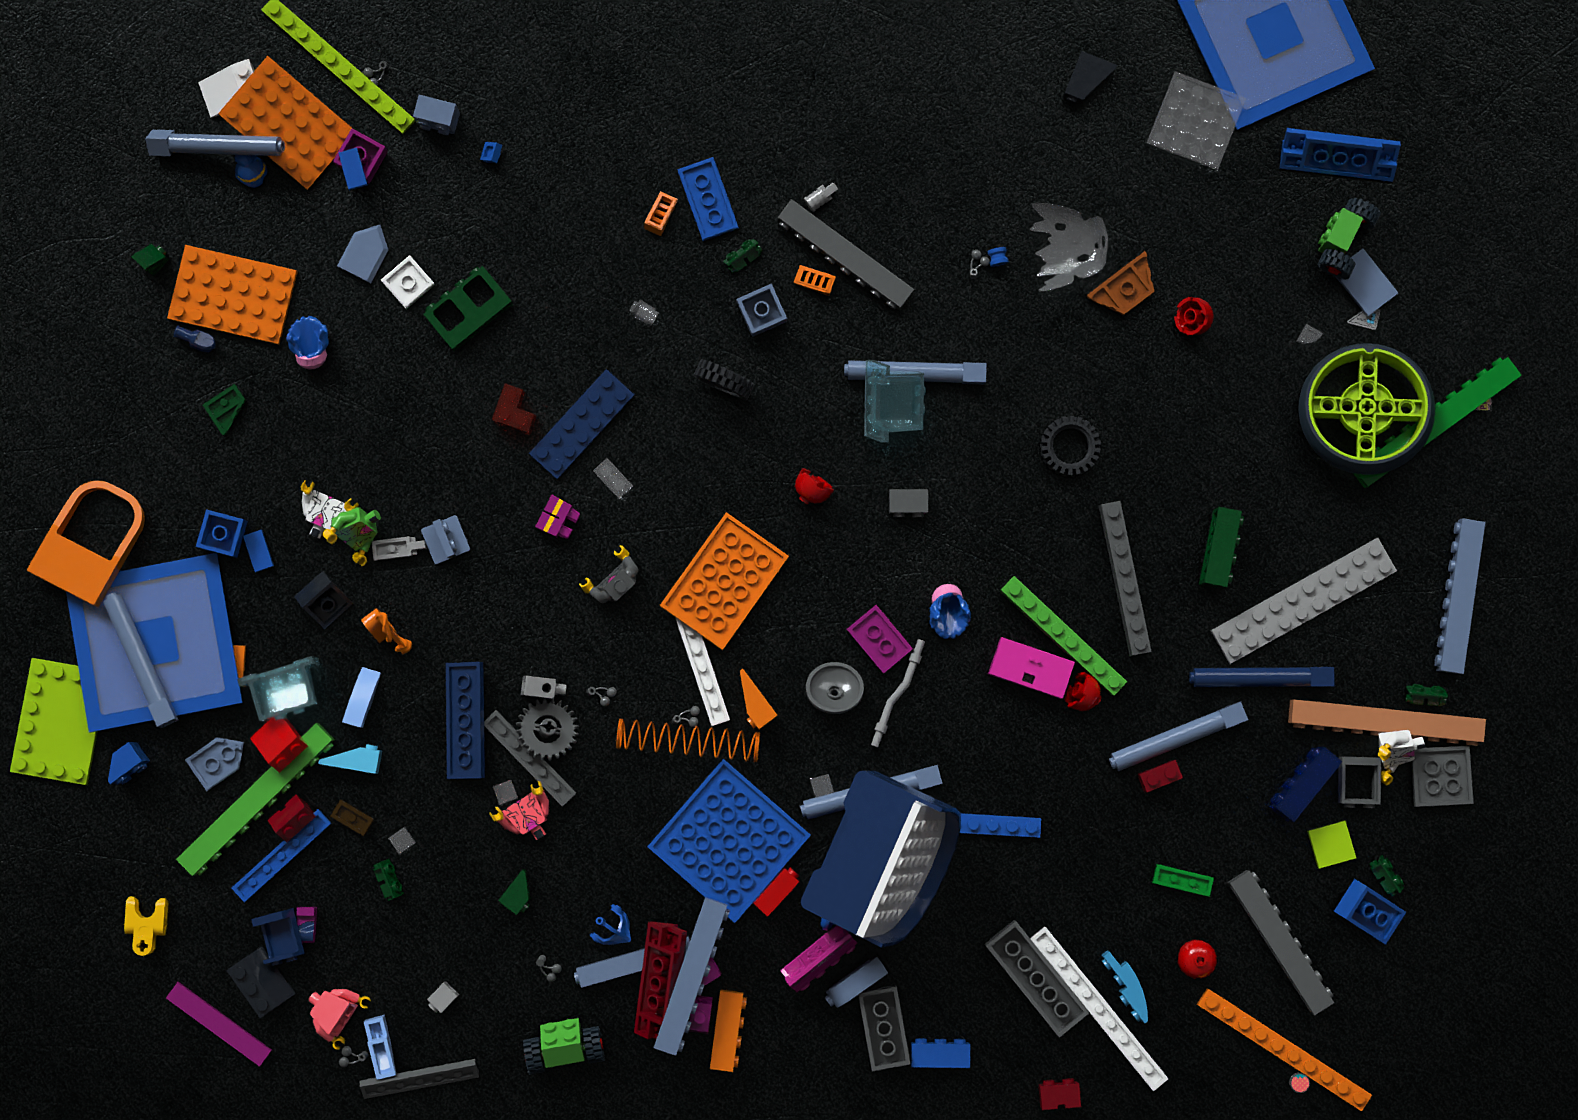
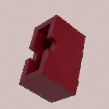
M1171 760L1137 774L1144 792L1152 791L1183 778L1176 760Z
M297 794L285 804L286 807L282 811L278 810L268 819L275 833L286 842L291 840L316 817L309 805Z
M1073 1078L1062 1079L1061 1083H1055V1080H1045L1043 1084H1039L1040 1107L1042 1110L1058 1109V1105L1064 1104L1065 1108L1081 1107L1079 1083L1074 1081Z

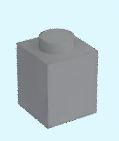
M445 981L427 999L430 1002L428 1005L436 1013L438 1011L442 1013L459 994Z

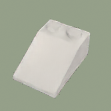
M249 59L230 65L198 82L211 118L219 116L218 113L255 71Z

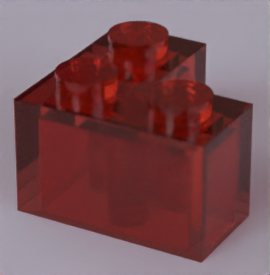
M505 384L492 420L495 423L530 435L536 416L533 413L519 409L525 392L522 389Z

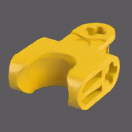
M130 896L126 900L124 931L125 934H133V950L137 955L143 956L153 953L156 948L157 935L165 936L168 917V900L166 898H160L156 902L155 912L148 918L140 913L137 898ZM145 942V944H148V948L144 949V947H141V943Z

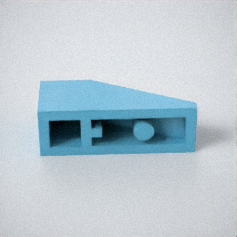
M366 744V748L360 747L319 760L318 764L378 774L382 751L377 750L378 746Z

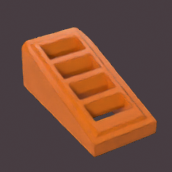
M660 191L644 222V228L661 236L678 199ZM661 200L669 203L670 206L660 203ZM658 207L667 212L665 213L663 211L658 210ZM654 215L662 217L663 220L655 217Z
M800 265L794 284L829 296L836 277ZM805 271V272H807V274H806L805 280H804V282H803V281H800V280H801V277H802L803 272ZM811 274H813V275H814L813 280H812L811 284H809V283H808L809 277H810ZM817 277H821L819 285L815 286ZM824 280H828L826 288H822Z

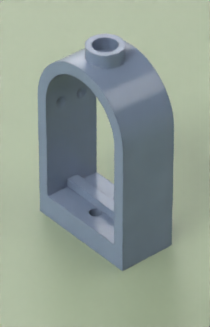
M875 955L831 986L826 991L828 995L825 999L831 1007L835 1005L838 1008L888 974V971L877 955Z

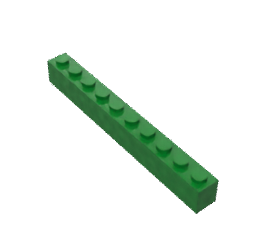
M1501 357L1491 363L1493 366L1488 371L1483 369L1476 374V380L1472 382L1469 379L1461 385L1462 390L1458 393L1454 390L1445 397L1447 401L1442 404L1440 402L1435 404V420L1425 445L1521 376L1509 357L1503 360ZM1419 422L1412 426L1409 424L1399 430L1401 434L1396 438L1392 435L1384 441L1386 445L1382 448H1379V446L1375 447V458L1389 455L1403 447L1413 436ZM1388 472L1373 475H1354L1361 485L1366 488Z

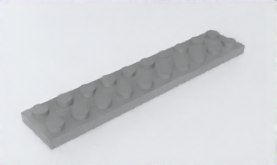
M1376 538L1210 631L1228 663L1231 664L1393 574L1397 570L1379 538Z

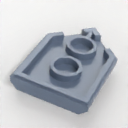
M381 225L355 232L337 267L372 283L388 252Z
M215 738L185 759L206 791L239 769L244 742Z

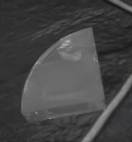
M1306 324L1297 342L1303 344L1312 343L1319 339L1323 333Z

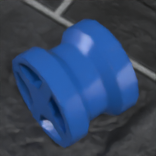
M1006 247L987 251L988 256L991 257V267L1009 263V259L1005 254L1007 251Z

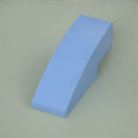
M362 667L342 722L363 728L378 685L380 672Z
M385 1015L366 1019L364 1025L376 1079L396 1075Z

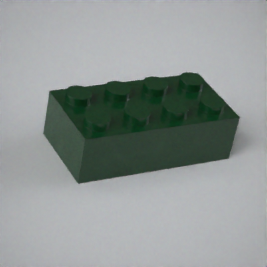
M1223 507L1213 510L1199 585L1223 589L1228 584H1231L1233 573H1230L1231 566H1234L1236 562L1234 549L1235 546L1238 547L1240 535H1237L1238 529L1242 528L1244 517L1241 516L1242 511Z

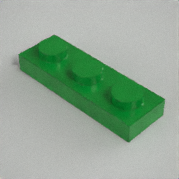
M1156 864L1152 883L1210 897L1214 878Z

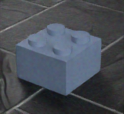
M419 95L413 118L417 125H420L419 128L430 131V129H435L440 134L449 135V133H455L460 111L454 103Z
M772 284L736 299L752 337L787 322V317Z

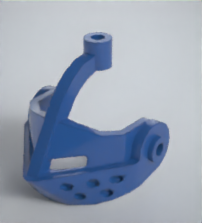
M612 904L611 910L620 916L618 930L607 924L604 918L598 917L596 923L605 926L615 934L607 939L602 938L595 932L591 933L590 936L595 942L603 945L630 942L629 919L621 907Z

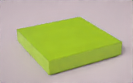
M1346 821L1307 831L1319 869L1356 858Z

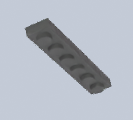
M497 710L484 721V726L537 781L542 783V786L562 807L576 794L570 785L544 759L541 760L539 754L536 758H533V751L527 754L528 747L521 748L524 741L517 740L521 735L516 733L514 727Z
M475 1059L398 1073L394 1076L378 1080L376 1078L361 1080L360 1089L364 1099L478 1078L479 1071Z

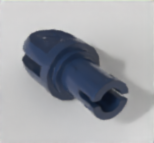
M179 325L174 331L173 337L189 342L191 348L205 353L211 352L215 348V339L208 333L198 329L192 332Z

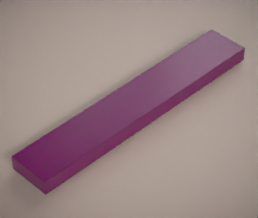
M180 982L176 983L166 999L259 1067L272 1051V1049Z

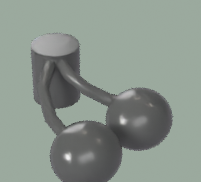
M386 61L379 63L380 69L378 70L365 68L363 71L367 78H371L373 72H379L383 69L380 79H370L376 86H378V82L382 79L384 71L388 67Z
M979 250L972 251L971 279L977 278V269L980 266H988L990 264L988 257L981 258ZM980 259L981 264L976 268H972L973 260Z
M590 687L587 689L588 695H599L602 706H608L610 699L607 696L602 697L596 690H607L609 697H614L617 693L614 687L609 689Z
M693 706L691 710L675 715L672 718V723L678 724L680 720H686L691 727L697 726L698 719L696 717L688 720L680 716L686 712L697 716L700 713L699 707Z
M540 955L536 964L540 966L542 973L547 976L549 982L555 981L556 974L562 970L561 965L555 964L553 967H547L544 965L546 957ZM542 966L547 969H552V972L548 975L545 974V972L542 970Z
M345 1046L342 1049V1054L346 1057H342L339 1060V1065L347 1067L348 1064L364 1061L368 1058L369 1054L363 1051L356 1055L352 1053L349 1046ZM352 1054L358 1057V1060L349 1062L347 1056Z

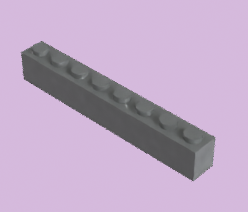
M791 199L778 216L779 226L786 231L790 229L795 233L794 236L799 241L803 242L805 240L810 244L809 247L814 252L824 254L825 259L832 265L834 263L841 267L840 270L844 274L854 276L856 278L855 281L860 286L865 287L866 285L871 289L870 292L877 298L882 297L887 301L886 304L890 308L900 310L914 291L912 287Z
M1121 502L1101 504L1099 510L1129 655L1151 652Z
M1246 870L1227 883L1310 1013L1316 1015L1334 1003L1332 1000L1334 996L1328 987L1325 988L1321 983L1323 978L1317 970L1314 972L1310 966L1313 963L1307 954L1303 955L1300 948L1302 946L1296 937L1292 938L1289 933L1291 928L1286 921L1282 922L1279 917L1281 914L1275 904L1272 906L1269 902L1270 896L1265 888L1261 889L1258 885L1260 880L1257 875Z

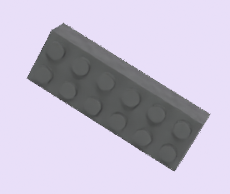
M1015 920L984 944L1058 1037H1061L1089 1014L1088 1010Z

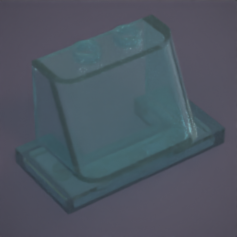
M866 360L864 436L879 442H889V432L923 430V414L925 413L923 404L925 395L923 372L890 371V365L875 360Z
M310 656L294 661L293 664L239 678L237 681L239 687H250L259 721L275 718V721L286 718L288 713L300 714L305 712L304 708L317 704L310 668L318 666L320 663L317 657Z

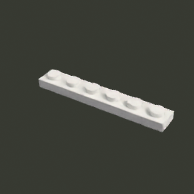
M676 618L711 726L729 721L730 718L702 636Z

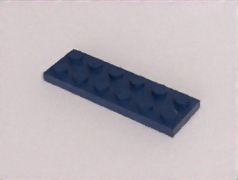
M606 369L529 454L558 480L635 395Z
M483 662L446 663L447 779L485 778Z

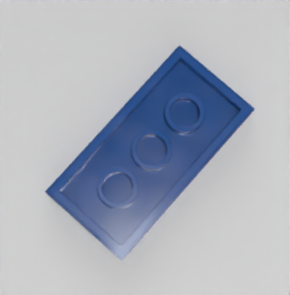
M713 157L677 169L703 241L739 229Z

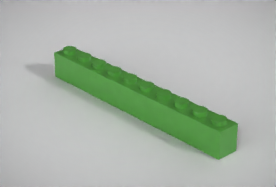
M316 723L302 736V739L308 745L304 751L280 773L271 766L176 859L192 876L202 875L208 869L206 865L211 860L215 862L222 855L221 851L225 847L228 849L235 843L236 840L234 838L239 833L242 835L250 828L248 824L253 819L257 821L264 814L262 811L267 806L270 808L277 802L278 799L276 797L281 792L284 794L292 787L290 783L294 779L299 780L306 773L304 770L309 765L312 767L319 761L318 756L322 752L327 753L334 746L332 742L335 739L319 723Z

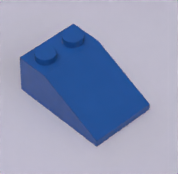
M1356 879L1353 880L1334 910L1335 913L1385 945L1406 911Z

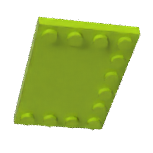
M32 658L10 772L88 785L98 731L89 733L79 668L76 665Z

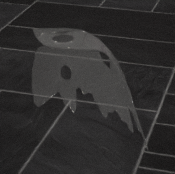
M1047 203L1032 204V207L1044 218V221L1034 223L1030 230L1047 232L1052 235L1048 238L1051 244L1035 253L1046 262L1041 267V271L1037 276L1057 274L1052 279L1045 281L1046 286L1040 288L1039 291H1048L1071 284L1074 281V275L1086 278L1103 269L1106 263L1108 235L1102 218L1096 216L1084 221L1080 212L1067 207ZM1055 224H1065L1066 228L1064 231L1056 230ZM1103 236L1105 237V246H1104V248H1103V246H1102V237H1103ZM1097 242H1098V249L1095 248V243H1097ZM1087 254L1089 255V260L1080 262L1077 261V257Z

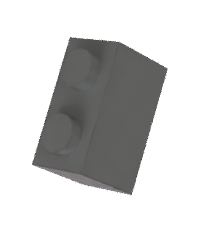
M928 489L889 490V514H893V517L901 518L905 517V514H912V517L919 518L924 517V514L928 513Z

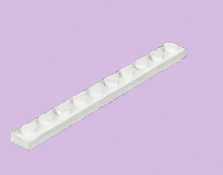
M1043 927L1030 938L1031 941L1149 1087L1154 1091L1167 1081V1076L1048 929Z

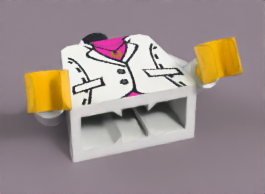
M305 480L301 485V490L303 491V514L307 521L314 524L310 535L320 539L324 528L331 529L332 518L336 517L340 512L357 508L359 504L356 503L352 506L350 504L351 498L343 503L318 491L313 490L312 492L315 483L312 482L310 487H307Z
M1409 730L1378 734V756L1382 760L1384 769H1386L1381 771L1382 783L1389 785L1393 780L1390 773H1394L1399 764L1413 761L1415 759L1414 750L1425 748L1423 737L1412 739Z

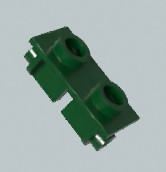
M749 239L741 245L742 248L736 252L732 251L726 256L723 263L729 266L728 269L732 274L734 272L737 273L747 265L743 260L745 257L749 262H752L761 255L760 253L763 250L757 245L758 242L756 240Z
M1419 684L1406 686L1409 692L1406 695V702L1410 704L1424 705V699H1427L1428 706L1441 707L1446 704L1448 695L1445 689L1440 686H1432V688Z
M1381 855L1378 862L1374 860L1370 863V869L1377 879L1385 877V880L1381 881L1380 884L1387 894L1394 896L1398 893L1397 890L1399 893L1402 892L1404 888L1403 880L1399 875H1395L1392 870L1393 866L1387 858L1385 859Z
M390 859L373 865L375 868L373 871L378 882L385 881V884L380 885L384 898H387L389 901L404 895L402 885L397 879L394 865Z

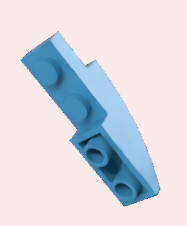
M1107 950L1102 954L1104 958L1102 963L1108 970L1112 969L1115 972L1114 978L1120 986L1124 984V987L1119 990L1122 994L1119 998L1126 1006L1130 1005L1134 1011L1131 1013L1138 1022L1141 1020L1143 1023H1146L1148 1021L1147 1005L1138 978L1128 962L1125 961L1119 965L1113 955Z

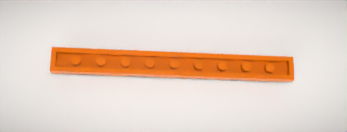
M1206 989L1197 1003L1198 1006L1360 1111L1364 1109L1372 1095L1210 989Z

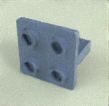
M456 515L444 520L438 519L433 521L432 525L421 529L435 564L470 551L469 544Z

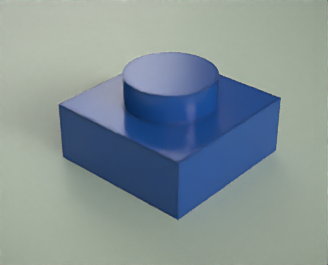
M485 142L480 160L486 163H497L501 155L502 145L494 142Z

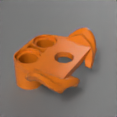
M376 608L361 619L365 627L379 643L385 639L387 642H391L393 638L398 644L395 647L396 652L405 654L411 650L412 642L397 634L388 621L386 613L380 612Z

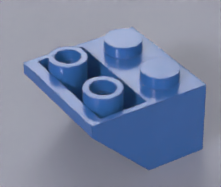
M128 742L112 754L108 777L110 784L123 785L132 779L131 775L133 773H140L148 767L146 764L150 760L137 742Z

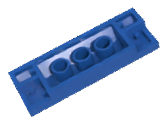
M1287 128L1284 140L1282 141L1280 168L1393 182L1401 144L1400 141Z

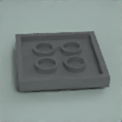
M1470 746L1414 750L1415 759L1411 761L1414 807L1473 804Z

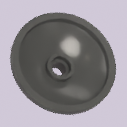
M830 662L818 666L810 673L806 682V694L811 704L820 711L830 714L850 711L861 701L864 692V684L860 674L851 666L839 662Z

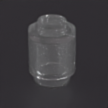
M639 300V302L635 301L629 310L632 312L631 316L645 325L649 324L651 326L659 314L656 308L642 300Z

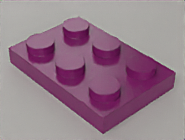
M877 605L846 629L883 674L913 649Z

